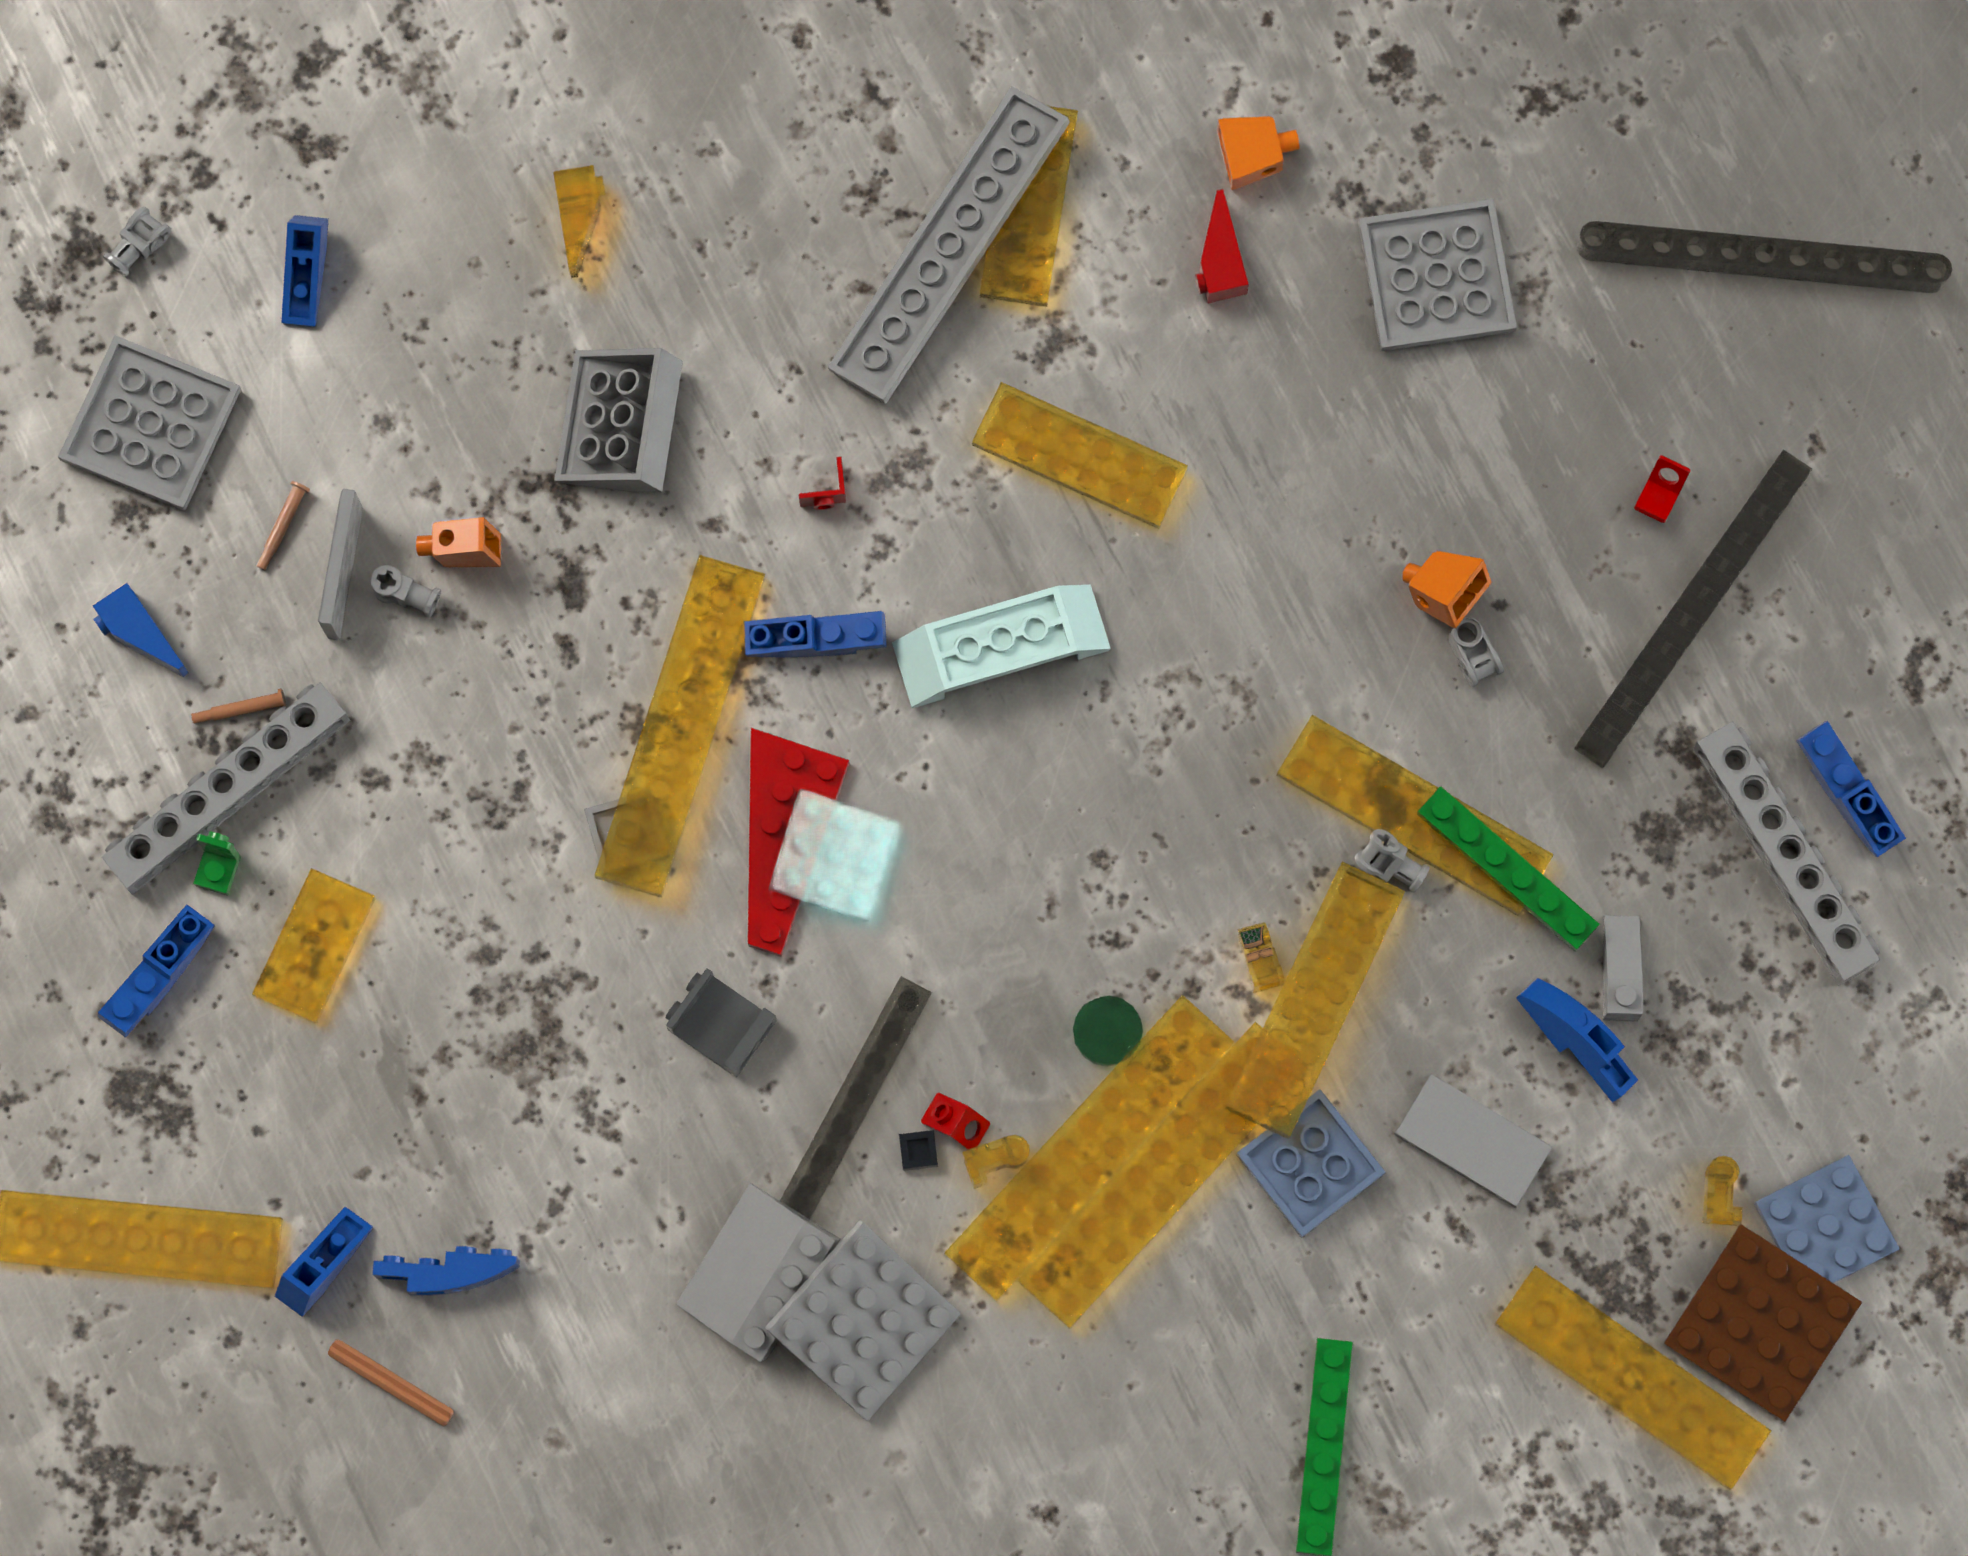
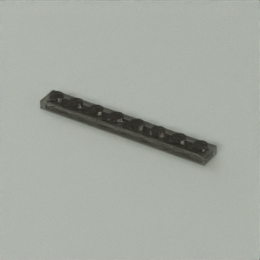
M902 976L898 980L780 1199L782 1203L811 1220L929 1001L932 995L931 991Z

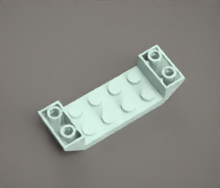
M1091 584L1051 587L925 624L892 642L911 708L945 699V692L1076 654L1077 660L1111 650Z

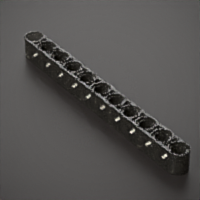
M1591 221L1585 224L1580 231L1576 244L1579 255L1590 261L1925 293L1940 291L1945 286L1952 272L1950 260L1938 253ZM1596 236L1601 240L1602 244L1591 246L1586 242L1585 237ZM1621 239H1630L1634 242L1636 248L1624 249L1619 244V241ZM1663 242L1668 245L1670 251L1666 253L1658 252L1653 247V244ZM1690 245L1699 246L1704 254L1694 256L1689 253L1687 247ZM1725 248L1732 249L1738 257L1736 259H1727L1723 256L1721 250ZM1766 252L1770 255L1772 261L1761 262L1757 259L1755 253ZM1799 255L1805 260L1806 264L1797 266L1791 262L1790 256ZM1824 259H1835L1840 267L1838 269L1828 268L1824 263ZM1858 262H1869L1874 271H1862L1858 266ZM1902 265L1906 268L1908 274L1898 275L1893 271L1892 266ZM1936 268L1940 271L1942 278H1931L1926 269Z
M1786 450L1780 453L1587 728L1574 750L1602 769L1605 767L1813 468Z

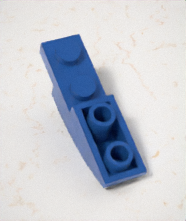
M883 611L816 618L812 615L744 621L745 653L747 657L838 656L857 654V650L887 648L886 622Z
M1824 721L1796 740L1813 767L1811 772L1852 830L1875 857H1879L1906 839L1869 779H1864L1828 721Z
M186 905L142 955L143 961L99 1010L98 1018L126 1038L145 1015L149 1016L170 991L205 943L214 928V924L189 905Z
M1539 978L1534 980L1516 997L1559 1053L1569 1048L1612 1103L1621 1098L1638 1081L1637 1077L1618 1055L1625 1048L1622 1042L1596 1015L1573 997Z
M456 1246L455 1252L446 1251L445 1265H440L439 1259L419 1258V1262L416 1264L404 1263L405 1257L385 1255L383 1256V1261H374L372 1275L376 1279L407 1281V1292L410 1295H444L471 1290L496 1281L518 1269L520 1260L517 1256H512V1251L507 1249H491L490 1254H477V1248Z

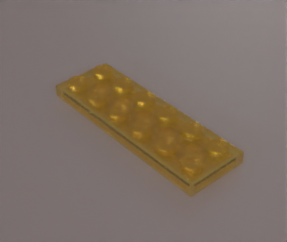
M1048 106L1068 117L1070 123L988 247L980 289L981 298L1047 307L1078 110Z
M1003 382L1000 383L972 441V446L1157 529L1160 528L1188 469V465Z

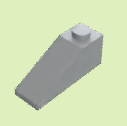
M1604 915L1603 1020L1638 1021L1643 1014L1639 916Z

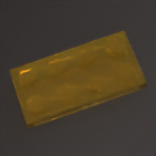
M311 868L252 995L317 1024L376 897Z

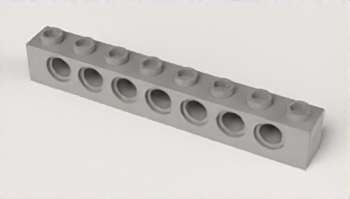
M321 682L315 687L313 685L305 687L297 695L296 698L298 700L288 708L283 706L275 711L269 718L271 722L261 730L255 728L242 739L243 744L233 752L228 750L221 754L215 761L216 766L206 774L200 772L188 782L187 785L189 787L179 795L175 793L166 798L160 805L161 810L152 817L147 815L141 818L133 826L132 829L134 831L124 839L121 837L115 839L106 847L105 851L107 853L101 858L132 895L198 843L196 841L198 834L207 836L209 831L215 830L351 721L347 713ZM310 713L315 715L314 722L309 727L303 728L298 726V720L303 714ZM278 735L287 737V743L283 748H271V741L274 737ZM248 758H260V764L257 769L253 771H245L243 769L244 762ZM231 779L233 780V785L228 792H216V786L219 781ZM198 800L205 802V809L202 813L198 815L189 814V807L193 802ZM170 822L178 824L177 832L173 836H162L161 831L165 824ZM139 845H150V853L147 857L143 859L134 858V851Z
M1732 721L1697 741L1693 750L1838 986L1875 966L1880 960L1877 955L1880 953L1879 947L1870 935L1865 936L1859 926L1861 924L1860 916L1852 905L1847 907L1842 899L1841 894H1843V890L1837 879L1833 875L1829 877L1822 866L1824 859L1816 846L1810 847L1804 837L1806 830L1797 816L1792 817L1785 806L1788 804L1782 790L1778 786L1774 788L1768 779L1769 770L1765 762L1760 757L1755 758L1749 748L1751 741L1742 727L1737 729ZM1728 756L1738 757L1742 762V769H1730L1725 762V758ZM1747 785L1757 787L1761 797L1757 800L1749 799L1744 794V787ZM1772 815L1776 817L1779 822V828L1773 830L1766 828L1762 823V816ZM1784 844L1792 845L1797 851V858H1785L1781 854L1780 846ZM1808 874L1812 876L1815 880V888L1806 889L1802 887L1799 883V875ZM1819 904L1829 905L1834 911V917L1831 919L1822 918L1818 914L1817 906ZM1840 933L1848 935L1852 940V948L1843 949L1839 947L1836 943V935Z

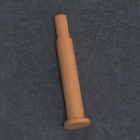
M291 481L290 485L293 487L264 545L265 549L256 567L266 571L273 554L277 552L304 494L310 491L308 487L298 482Z
M280 688L278 693L211 707L210 710L192 713L191 717L193 724L208 720L216 721L279 706L283 707L286 706L284 692Z

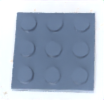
M1321 1089L1236 1153L1237 1157L1301 1238L1386 1173Z
M1850 1155L1754 1203L1776 1247L1832 1283L1900 1249Z

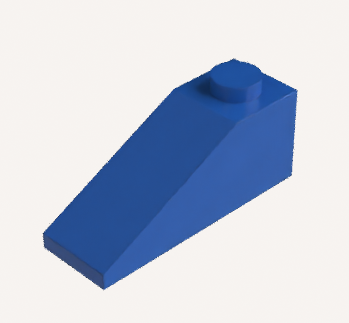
M294 215L287 222L281 323L316 326L327 252L328 218Z
M128 583L93 605V608L98 613V616L93 618L104 636L111 632L116 641L182 677L189 674Z
M345 1206L282 1274L275 1297L303 1317L325 1293L372 1231L373 1226Z

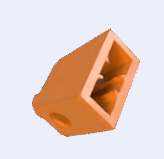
M1273 117L1218 119L1217 133L1231 190H1236L1281 172L1284 163L1282 153L1300 150L1297 131L1291 130L1277 133Z
M484 517L434 522L432 525V535L417 536L416 551L418 556H433L439 563L448 568L501 567V533Z
M1441 551L1433 552L1422 566L1409 563L1404 568L1402 575L1403 581L1409 584L1408 587L1415 605L1422 611L1455 629L1492 583L1484 559Z

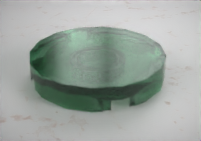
M1109 995L1096 998L1084 1004L1076 1015L1073 1026L1074 1042L1081 1055L1093 1064L1106 1067L1120 1065L1130 1059L1140 1047L1143 1034L1141 1019L1135 1008L1124 999Z

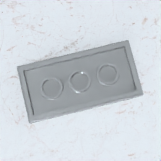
M343 489L340 493L318 622L327 638L340 640L363 512V507L355 490Z
M1433 1074L1429 1076L1394 1134L1514 1208L1518 1206L1552 1149V1146Z

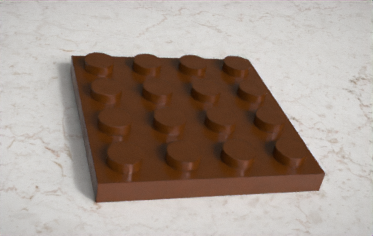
M1740 1224L1669 1333L1664 1344L1786 1422L1862 1304V1301Z

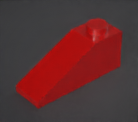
M1223 189L1216 191L1199 274H1195L1199 294L1205 293L1208 304L1247 295L1249 286Z

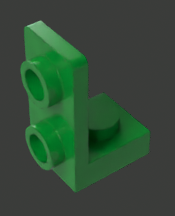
M209 831L208 836L198 834L196 841L204 852L193 884L196 887L228 896L241 856L234 848V844L228 842L229 837Z

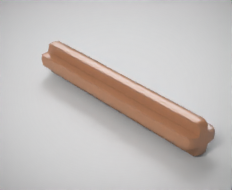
M336 1339L329 1348L328 1355L438 1424L446 1426L454 1414L453 1409L343 1341Z

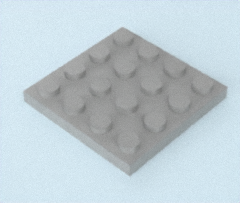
M1494 199L1359 218V228L1381 352L1516 332L1517 326Z
M115 335L58 458L62 462L186 511L238 398L241 387L238 384Z
M859 1220L767 1324L765 1329L863 1419L868 1421L961 1313L865 1223Z

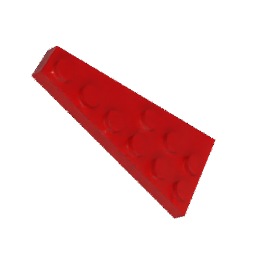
M751 728L748 946L782 957L850 762L848 759Z

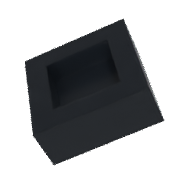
M934 1130L899 1134L903 1171L938 1167Z

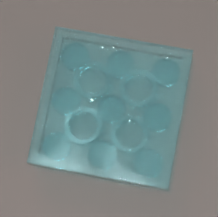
M800 789L769 890L865 922L870 921L899 822Z

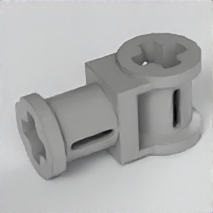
M141 207L133 213L124 229L119 233L122 241L111 253L106 252L103 255V258L125 277L129 274L128 269L140 256L147 259L153 251H156L165 243L171 233V228L166 224L161 225L150 216V210L146 207Z
M389 565L378 567L371 576L374 595L381 602L395 603L405 608L408 605L423 611L424 616L429 618L434 613L439 602L441 589L435 588L432 590L414 582L413 578L400 574L396 568ZM389 579H392L394 587L388 586L386 590H383L381 582L387 583Z
M1382 829L1374 830L1370 835V842L1366 848L1359 850L1355 855L1357 865L1364 872L1378 876L1387 882L1393 876L1408 885L1409 891L1413 893L1420 887L1430 869V866L1426 864L1421 866L1406 856L1408 848L1399 843L1392 834Z

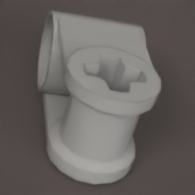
M1464 617L1457 628H1452L1450 631L1449 642L1467 682L1471 687L1478 685L1479 680L1493 673L1498 675L1504 673V668L1499 655L1491 645L1480 622L1473 617ZM1460 628L1472 630L1475 640L1469 643L1461 641L1457 635V630Z

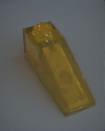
M594 165L553 172L571 278L579 276L601 210L599 196L606 195L603 176H596Z

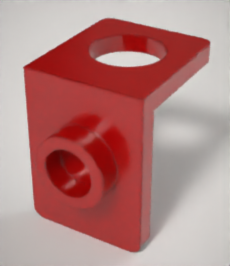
M1660 455L1634 509L1661 523H1665L1691 470L1680 463ZM1663 468L1672 469L1678 474L1679 479L1676 481L1666 480L1660 471Z
M841 456L836 457L839 489L798 494L800 507L814 506L816 510H827L833 508L834 504L846 503Z
M941 1093L935 1095L921 1119V1123L951 1137L971 1152L976 1150L990 1126V1121L971 1107ZM975 1120L977 1123L976 1133L972 1138L966 1139L965 1128L971 1121Z

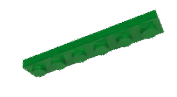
M1441 786L1417 811V815L1573 951L1576 952L1599 926L1595 919Z
M1317 1338L1295 1553L1332 1556L1353 1342L1324 1338Z

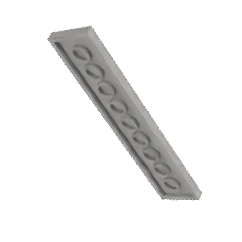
M1011 86L827 368L830 372L887 404L1069 125L1068 117Z

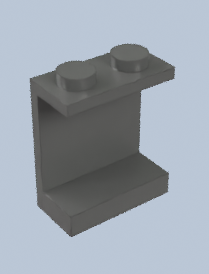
M706 968L702 975L697 972L686 987L689 993L683 1002L676 1001L665 1017L669 1020L666 1026L672 1034L737 1078L776 1024L777 1018L776 1015L766 1008L760 1009L714 977L713 972Z

